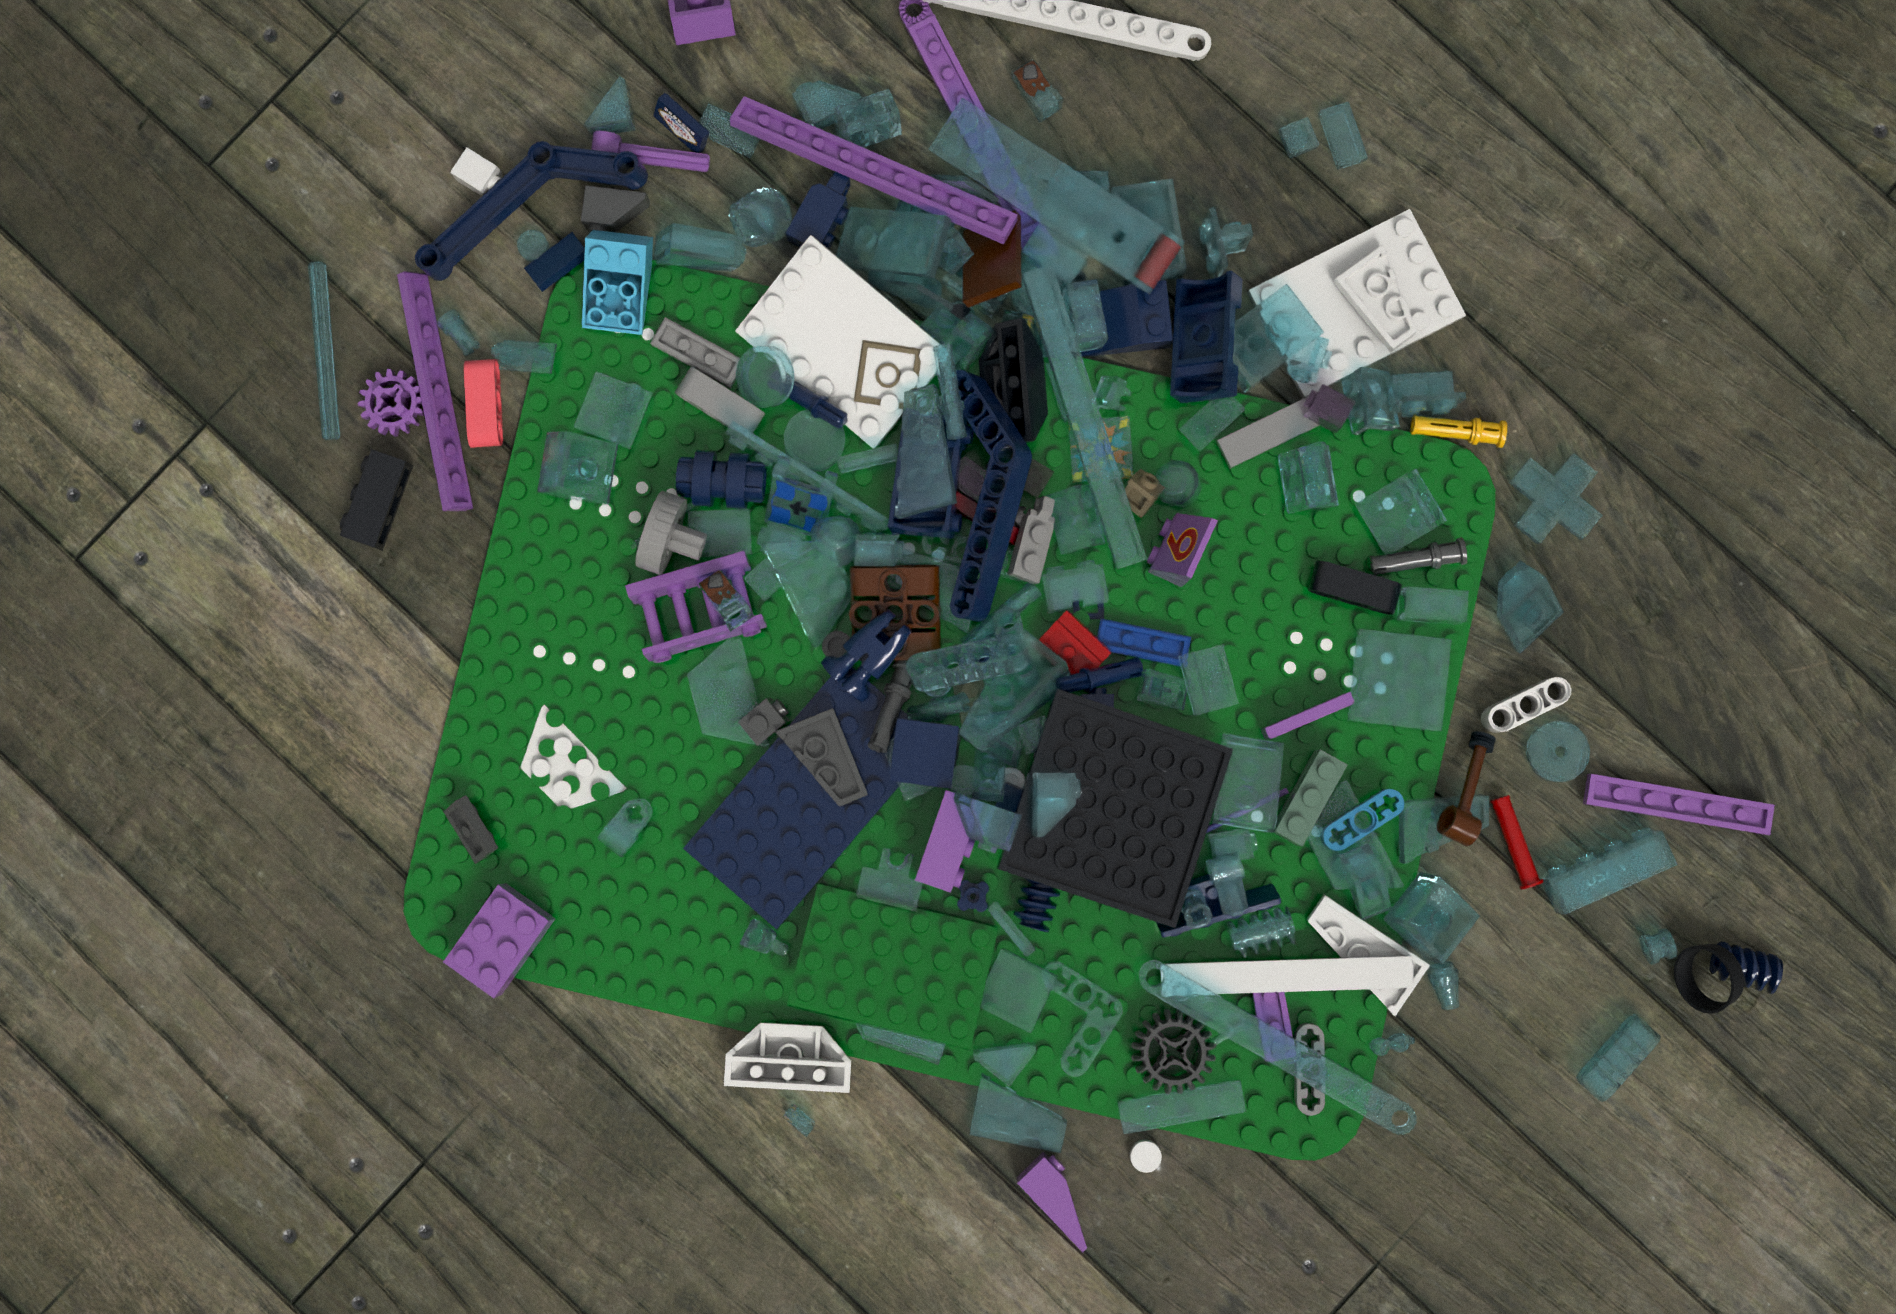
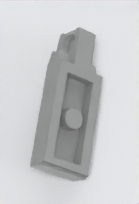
M1046 496L1037 497L1034 508L1028 509L1026 516L1022 517L1008 575L1032 584L1040 583L1054 529L1055 518L1051 517L1055 503L1054 499Z

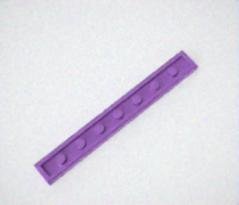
M404 271L397 274L442 509L443 511H467L473 509L428 275Z

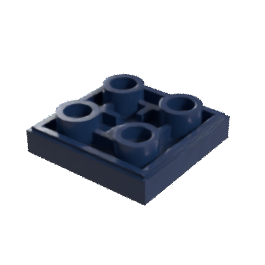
M897 718L889 781L951 789L959 726Z

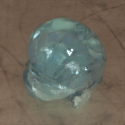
M760 187L751 190L737 202L731 204L729 208V218L738 240L749 247H758L785 237V233L793 218L792 209L786 196L770 187Z

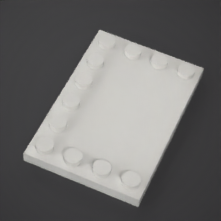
M1410 209L1255 286L1247 292L1302 399L1466 316ZM1383 244L1387 251L1386 257L1390 267L1394 269L1397 277L1396 283L1401 296L1405 298L1417 330L1412 338L1391 353L1334 284L1335 279Z
M812 235L808 237L735 330L788 377L819 396L825 395L830 403L847 412L848 421L845 425L873 449L878 447L903 416L904 409H899V402L908 404L910 389L917 386L916 397H918L952 356L950 351ZM863 340L921 349L919 353L921 365L918 377L913 371L915 354L868 347L861 396L881 399L880 405L854 401ZM884 363L894 364L900 371V380L894 387H882L876 380V371ZM886 366L881 369L879 378L882 383L890 385L895 382L897 373L893 367Z

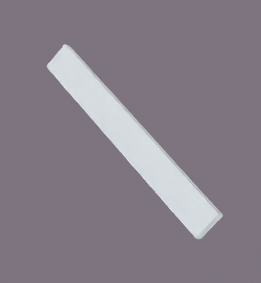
M1412 956L1160 964L1162 996L1414 988Z

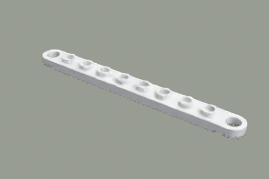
M922 0L928 3L943 5V7L1175 58L1181 57L1192 61L1203 59L1211 47V38L1203 29L1073 0ZM1197 37L1198 40L1200 39L1203 42V49L1193 51L1189 48L1187 41L1190 38Z

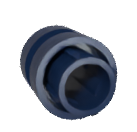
M696 450L694 457H681L678 460L676 493L681 497L692 498L694 506L713 507L715 498H725L727 508L747 509L748 502L761 503L764 501L767 467L762 462H752L750 454L731 452L728 461H718L716 451Z

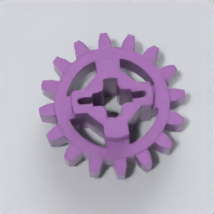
M387 369L385 377L376 372L375 377L377 380L375 382L368 379L365 381L369 389L359 391L365 397V400L358 402V406L366 409L361 414V417L365 420H370L368 426L373 430L378 427V432L382 435H386L389 430L391 435L397 437L399 429H402L407 434L410 433L408 425L412 423L415 426H419L420 424L416 417L417 415L424 416V411L420 409L422 401L421 397H419V386H415L417 380L412 376L407 378V374L401 370L396 376L393 370ZM389 384H395L393 388H384ZM375 397H376V405H377V406L374 408V400H375ZM391 398L397 403L395 407H391L390 403H388ZM411 398V407L409 410L408 400ZM392 418H402L395 422H386L390 421Z

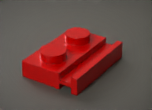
M1066 610L1036 642L1069 675L1079 673L1082 668H1098L1112 653L1069 610Z

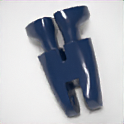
M890 609L872 619L842 645L847 651L840 657L829 655L821 661L829 675L838 682L847 675L848 671L857 661L860 660L862 662L861 666L842 683V687L861 702H864L869 697L870 692L866 685L868 679L871 676L877 679L881 677L895 659L912 631L904 624L892 635V638L888 637L882 630L886 629L896 616Z

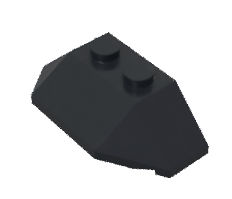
M1019 318L994 325L993 334L987 341L979 359L980 376L986 380L1024 441L1028 443L1035 441L1048 415L1043 352L1026 320Z

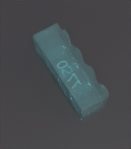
M1649 827L1632 833L1633 839L1622 843V840L1613 841L1604 846L1605 851L1594 855L1593 852H1589L1577 857V864L1568 868L1563 864L1548 870L1549 876L1543 878L1544 882L1542 884L1556 914H1568L1678 865L1663 831L1650 830Z

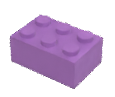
M947 790L945 791L915 881L950 893L953 886L960 887L965 869L960 867L963 856L970 857L975 843V839L970 838L973 827L980 828L985 814V810L980 809L982 802Z
M507 883L498 884L443 963L492 998H496L504 993L556 918Z

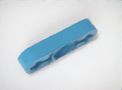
M1384 789L1377 792L1327 824L1321 832L1322 843L1330 850L1341 851L1399 815L1404 808L1402 795L1393 789ZM1385 795L1388 798L1394 797L1396 800L1392 804L1394 810L1391 811L1387 808L1381 810L1378 814L1382 818L1378 820L1376 812L1369 805L1373 803L1374 808H1378L1384 804L1383 797ZM1359 811H1366L1371 817V823L1365 829L1358 828L1354 823V817ZM1347 819L1349 828L1356 835L1352 837L1351 832H1347L1340 837L1341 844L1330 842L1331 830L1333 828L1335 831L1345 829L1347 826L1343 824V821Z

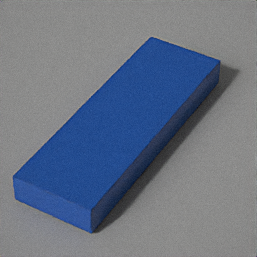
M1100 619L1097 638L1112 653L1183 668L1186 667L1191 637L1106 619Z

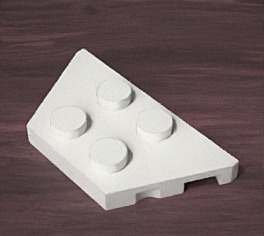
M545 705L541 708L520 768L530 778L532 773L537 777H544L548 773L550 774V782L546 786L539 788L558 807L565 805L572 809L596 801L591 795V788L599 782L609 786V796L621 793L627 789L610 771L602 770L599 767L596 756L564 724L559 727L548 725L546 714L550 710ZM552 739L555 741L554 750L556 754L554 756L544 757L540 754L538 747L542 740ZM573 746H582L587 751V759H581L575 764L569 760L568 754ZM571 775L579 779L580 788L576 793L571 794L570 784L567 781H562L564 777Z

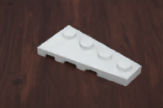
M1323 894L1307 918V921L1341 958L1412 956L1414 988L1430 966L1426 961L1325 894ZM1414 988L1370 990L1396 1016Z

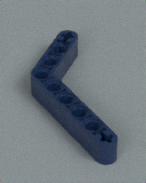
M956 370L948 380L949 393L990 455V460L952 594L950 609L957 618L980 622L988 616L1030 469L1032 453L986 380L970 372Z

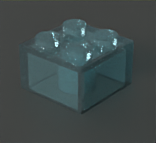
M1420 872L1383 920L1421 957L1444 964L1480 915L1440 876Z

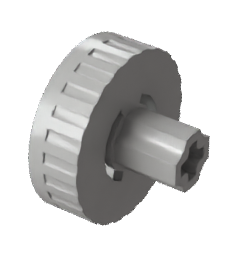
M661 491L658 494L640 538L636 554V567L661 575L665 571L673 552L696 560L700 559L706 544L707 534L683 526L687 499L665 491Z

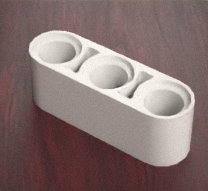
M1560 677L1544 679L1487 707L1481 714V723L1489 732L1509 731L1568 701L1571 696L1570 684L1567 680ZM1551 683L1556 685L1559 690V695L1555 700L1550 698L1547 692ZM1523 697L1528 698L1532 704L1531 710L1528 713L1523 712L1520 708V701ZM1496 710L1504 715V723L1500 727L1496 726L1492 720Z

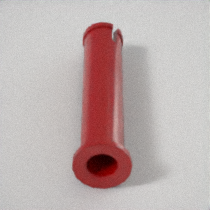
M1506 795L1491 800L1490 803L1493 806L1522 884L1519 886L1520 890L1543 883L1544 880L1539 879L1510 796Z

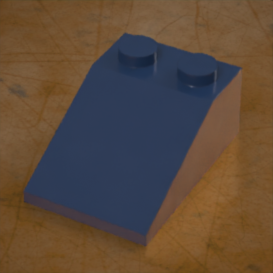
M1166 280L1155 281L1151 288L1143 283H1135L1073 297L1079 357L1170 348L1173 342Z

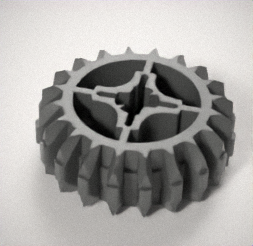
M1164 1009L1165 1019L1160 1020L1157 1013H1153L1152 1018L1156 1023L1151 1026L1147 1020H1143L1142 1024L1147 1029V1032L1135 1031V1035L1142 1039V1042L1135 1041L1131 1043L1132 1048L1140 1050V1053L1131 1055L1132 1060L1142 1061L1141 1064L1135 1067L1136 1072L1142 1073L1147 1070L1142 1080L1144 1083H1148L1154 1078L1152 1088L1156 1091L1160 1089L1162 1083H1164L1165 1094L1171 1093L1172 1085H1175L1178 1094H1183L1182 1084L1185 1083L1193 1091L1195 1085L1191 1080L1196 1078L1200 1083H1204V1077L1199 1074L1201 1070L1206 1073L1212 1072V1068L1206 1065L1205 1061L1212 1062L1216 1060L1213 1054L1207 1053V1050L1216 1048L1215 1043L1205 1042L1206 1039L1212 1036L1211 1031L1205 1030L1200 1033L1199 1031L1204 1027L1205 1023L1199 1020L1192 1025L1195 1017L1192 1013H1189L1185 1020H1182L1183 1011L1181 1009L1176 1010L1175 1018H1171L1169 1009ZM1174 1026L1187 1029L1184 1034H1180L1173 1039L1167 1038L1160 1032L1165 1028ZM1195 1037L1198 1044V1056L1193 1065L1187 1059L1186 1050L1191 1044L1190 1041ZM1154 1038L1160 1045L1161 1052L1156 1058L1157 1062L1151 1066L1148 1050L1150 1042ZM1162 1041H1165L1174 1048L1180 1045L1181 1049H1178L1184 1062H1181L1173 1055L1167 1058L1166 1054H1169ZM1171 1065H1179L1187 1071L1178 1076L1160 1074L1163 1069L1166 1070Z

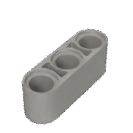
M690 367L674 392L689 404L749 440L765 415L759 408L693 367Z

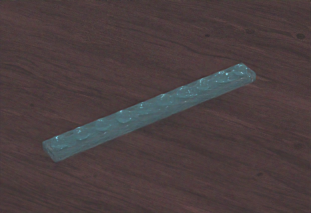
M1050 264L1025 272L1021 277L1115 567L1120 569L1147 560L1053 265Z

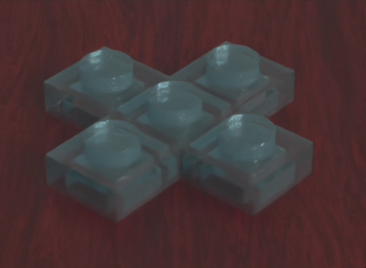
M1574 453L1568 457L1554 476L1532 458H1529L1509 482V484L1532 501L1531 505L1514 526L1536 544L1542 543L1557 523L1565 527L1578 539H1584L1603 516L1579 496L1598 472Z

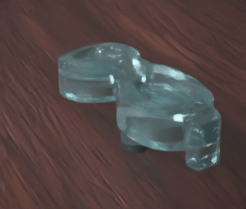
M1397 1033L1387 1039L1382 1037L1374 1038L1369 1044L1374 1054L1384 1056L1389 1052L1390 1048L1396 1052L1406 1051L1410 1044L1413 1045L1415 1043V1038L1404 1033Z

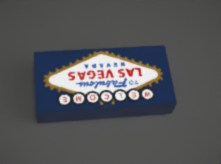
M664 93L657 100L653 116L692 152H703L710 132L668 94Z

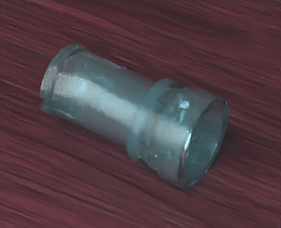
M455 309L450 310L439 318L436 325L446 336L452 338L464 356H468L475 352L472 348L477 350L480 347V343L475 340L464 326L465 322L461 319L459 313Z

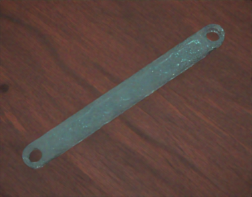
M1152 960L1146 962L1140 968L1139 981L1141 986L1147 992L1392 1133L1405 1135L1415 1128L1414 1126L1417 1123L1415 1111L1401 1099L1168 965ZM1155 968L1160 969L1164 974L1162 982L1158 985L1149 984L1146 981L1148 971ZM1397 1110H1403L1408 1113V1120L1404 1125L1396 1126L1392 1123V1115Z

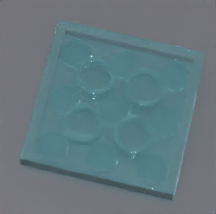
M1357 629L1351 694L1355 702L1349 706L1348 721L1441 732L1452 639Z

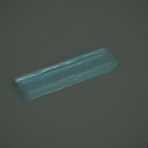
M1240 1080L1195 1087L1193 1091L1184 1089L1183 1094L1173 1091L1170 1094L1163 1093L1117 1102L1123 1134L1246 1112Z

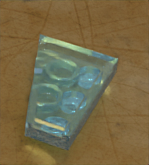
M1484 794L1474 795L1470 809L1472 815L1481 820V830L1489 827V796ZM1461 796L1404 800V808L1399 814L1400 863L1407 864L1415 860V857L1426 852L1436 851L1439 849V846L1453 841L1438 833L1437 822L1446 807L1450 805L1458 807Z
M981 1073L969 1135L1061 1153L1067 1119L1036 1102L1024 1099L1017 1095L1013 1089L1007 1086L1003 1087L992 1081L991 1077Z

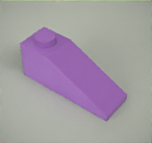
M1042 1152L1016 1177L1017 1184L1083 1253L1087 1246L1065 1174L1062 1172L1065 1167L1053 1154L1048 1157Z

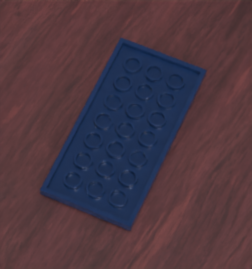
M852 667L840 682L830 677L789 726L834 708L869 795L839 807L786 743L778 737L683 848L776 930L902 784L901 782L889 781L896 726L891 735L886 753L873 751L867 746L886 696L869 681H867L866 685L870 693L864 702L848 693L842 687V683L856 671ZM903 710L900 711L899 719L913 720Z

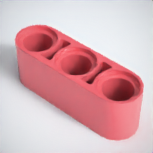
M497 359L465 361L464 387L470 448L502 446L503 422Z

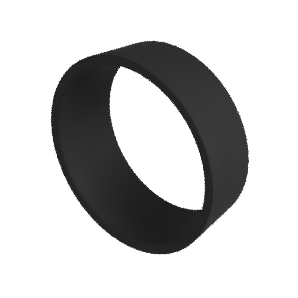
M1705 944L1688 947L1678 955L1675 961L1674 979L1677 989L1683 999L1700 1012L1718 1013L1734 1003L1742 994L1744 974L1741 965L1729 950L1720 945ZM1702 949L1717 956L1729 973L1731 993L1727 1002H1718L1708 998L1701 992L1694 980L1692 972L1693 960Z

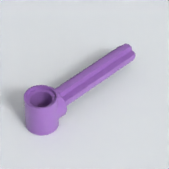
M608 131L593 132L591 150L615 153L629 151L634 153L642 164L699 172H708L710 166V156L708 154L622 143V138L615 133Z

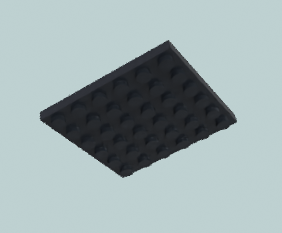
M1055 689L997 869L1176 928L1233 749L1075 694Z

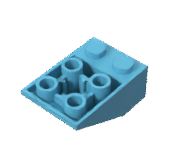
M592 230L585 238L582 328L637 335L643 334L652 269L653 237Z

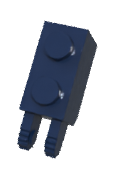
M835 171L826 186L820 183L811 186L785 233L787 241L801 248L808 237L812 235L828 249L831 248L835 239V235H833L834 230L838 224L841 226L844 224L850 212V209L847 208L846 198L851 186L849 177Z

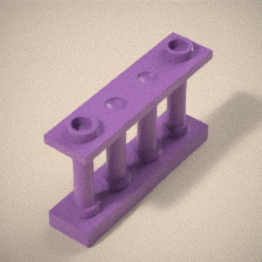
M745 551L625 585L629 599L633 604L641 605L644 611L652 646L643 648L642 652L649 662H665L672 658L671 655L742 634L744 637L759 634L762 628L767 627L763 615L754 616L743 579L745 572L752 570ZM720 570L727 579L731 580L732 586L736 591L735 597L742 620L724 625L719 605L708 597L699 583ZM696 586L702 589L712 626L711 629L698 633L693 631L684 597L686 589ZM665 595L672 597L682 634L681 638L664 642L654 604L656 598Z

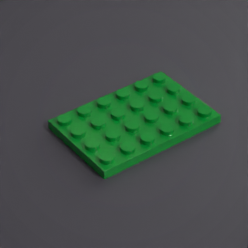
M818 884L789 992L787 1006L970 1051L999 928Z

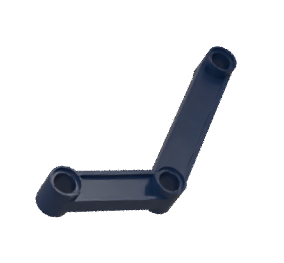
M544 141L536 142L529 148L527 156L441 235L431 244L421 246L415 254V262L433 280H445L452 273L453 267L549 179L564 178L622 185L633 190L641 188L646 183L648 172L637 156L629 151L615 153L554 146ZM630 168H633L631 172L627 173Z

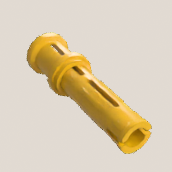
M1413 415L1410 433L1411 435L1419 434L1465 439L1471 445L1488 443L1495 444L1497 448H1503L1507 437V422L1504 420L1499 421V423L1484 422L1476 417L1470 421Z

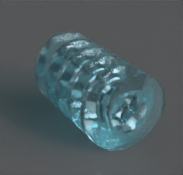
M1287 905L1285 906V914L1279 907L1274 908L1273 918L1268 911H1262L1261 921L1255 914H1251L1249 925L1242 917L1237 920V928L1231 921H1226L1234 952L1238 950L1244 958L1247 957L1248 947H1251L1256 955L1259 954V944H1263L1267 951H1271V941L1275 940L1280 948L1283 947L1284 937H1287L1291 944H1295V927Z

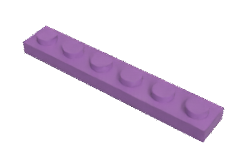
M1587 774L1583 804L1762 835L1771 834L1775 806L1762 802L1597 774Z

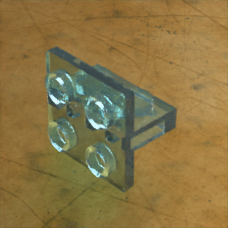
M1210 207L1205 218L1202 219V226H1199L1201 243L1207 244L1209 255L1205 256L1208 273H1213L1214 278L1223 275L1228 267L1226 255L1245 251L1253 237L1251 223L1242 225L1239 221L1223 226L1224 229L1220 230L1216 208Z
M1317 442L1278 454L1277 458L1288 514L1309 509L1339 506L1330 449L1326 442Z

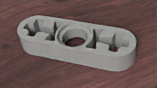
M1307 1022L1300 1024L1294 1032L1296 1057H1294V1101L1296 1107L1302 1113L1313 1116L1319 1114L1325 1105V1049L1323 1031L1315 1024ZM1307 1029H1311V1032L1317 1035V1040L1311 1041V1050L1313 1052L1318 1051V1056L1312 1054L1301 1055V1050L1307 1052V1042L1301 1040V1035H1306ZM1307 1060L1315 1061L1318 1066L1316 1075L1310 1078L1304 1077L1301 1073V1066ZM1301 1082L1307 1084L1318 1082V1087L1311 1086L1312 1096L1318 1098L1317 1102L1312 1103V1108L1308 1109L1307 1105L1302 1102V1098H1307L1308 1088L1306 1086L1301 1087Z

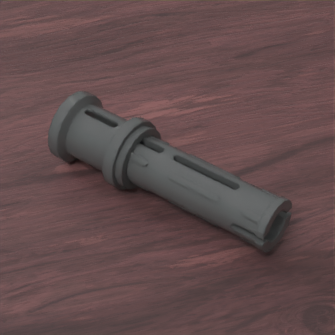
M1460 537L1455 542L1443 544L1431 542L1427 548L1370 556V562H1372L1370 566L1372 574L1376 576L1427 566L1440 569L1441 565L1453 563L1465 565L1467 564V550L1464 539Z
M895 660L893 663L894 672L890 683H887L884 687L885 701L867 745L868 748L879 753H886L903 703L910 699V688L913 679L920 672V669L915 664L905 660Z

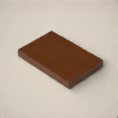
M1016 210L1011 212L1018 214L1017 222L1004 245L969 229L963 231V303L968 308L1022 287L1021 216Z

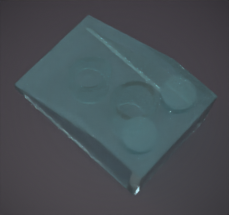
M1288 284L1284 285L1235 322L1233 363L1238 366V385L1245 394L1324 333Z

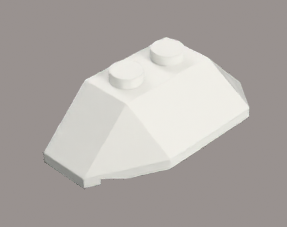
M760 1022L726 1053L724 1086L850 1093L851 1059L823 1026Z

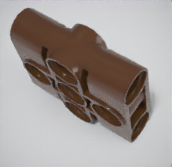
M939 565L851 566V609L849 617L852 636L859 631L857 628L865 626L872 619L888 610L889 606L898 605L903 610V618L900 620L893 619L889 626L882 631L888 637H891L904 624L912 631L904 644V648L899 651L894 660L940 659V616L942 609L940 605ZM890 574L900 576L903 582L900 589H892L888 585L887 578ZM911 595H935V597H911ZM856 596H879V597L856 598ZM865 605L872 610L871 620H863L859 617L857 612L859 606ZM921 605L931 606L934 610V618L929 620L923 619L919 615V607ZM932 627H936V629H912V628H932Z

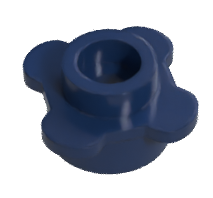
M968 880L961 881L959 887L961 896L957 902L958 908L962 911L969 908L976 909L978 912H984L988 907L986 902V893L989 891L988 884L984 881L978 884L970 883ZM972 893L976 894L975 899L970 898Z

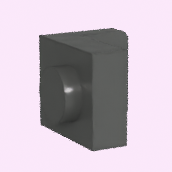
M770 697L763 700L740 719L738 723L758 746L790 721L786 716L789 711L779 699L774 701Z

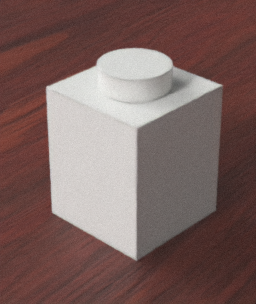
M467 147L450 172L459 183L480 196L487 193L503 177V173L495 164Z

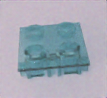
M596 371L574 428L631 449L653 393L642 389L640 385L635 383L629 384Z

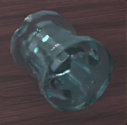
M1189 889L1181 912L1189 927L1200 929L1209 924L1212 913L1206 904L1204 895L1196 889Z

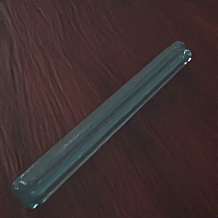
M316 261L308 264L321 434L323 439L332 441L340 438L327 267L325 263Z

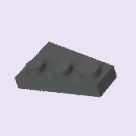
M834 708L775 731L839 807L869 795Z

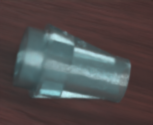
M1451 961L1432 964L1429 966L1430 973L1428 978L1440 1001L1441 1009L1451 1010L1460 1006L1459 970L1455 968L1454 963Z

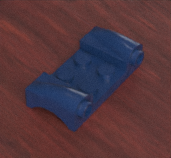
M1232 270L1226 271L1219 277L1207 280L1176 279L1170 396L1180 403L1237 396L1238 366L1233 363L1235 311L1241 308L1243 279Z
M904 409L888 520V528L892 534L954 538L955 532L961 531L962 514H958L955 507L962 450H966L967 444L973 443L974 430L962 412L950 415H932Z

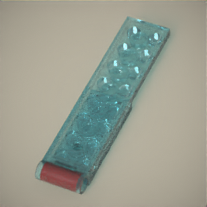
M961 98L928 149L951 166L1027 214L1046 229L1149 295L1185 243L1183 239L964 98ZM1124 234V240L1120 243H1117L1116 238L1119 235Z

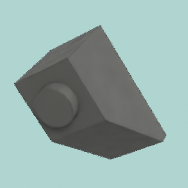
M586 185L581 222L586 229H589V233L592 230L617 232L649 208L650 200L645 192Z

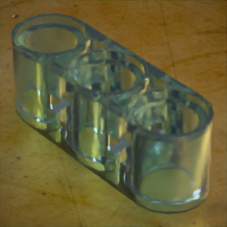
M1637 1014L1631 1015L1580 1070L1576 1080L1598 1101H1606L1655 1048L1661 1036Z

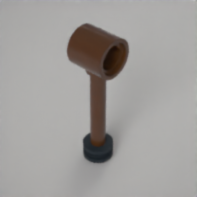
M1480 731L1471 733L1468 746L1473 750L1458 807L1454 805L1446 807L1437 822L1438 833L1466 847L1472 845L1481 832L1482 822L1479 818L1472 815L1470 809L1485 754L1493 752L1496 738L1491 734Z

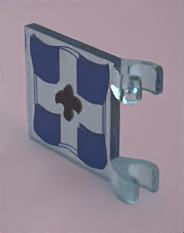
M779 455L777 464L773 467V478L764 522L823 540L838 474L826 471L820 488L787 478L791 459Z

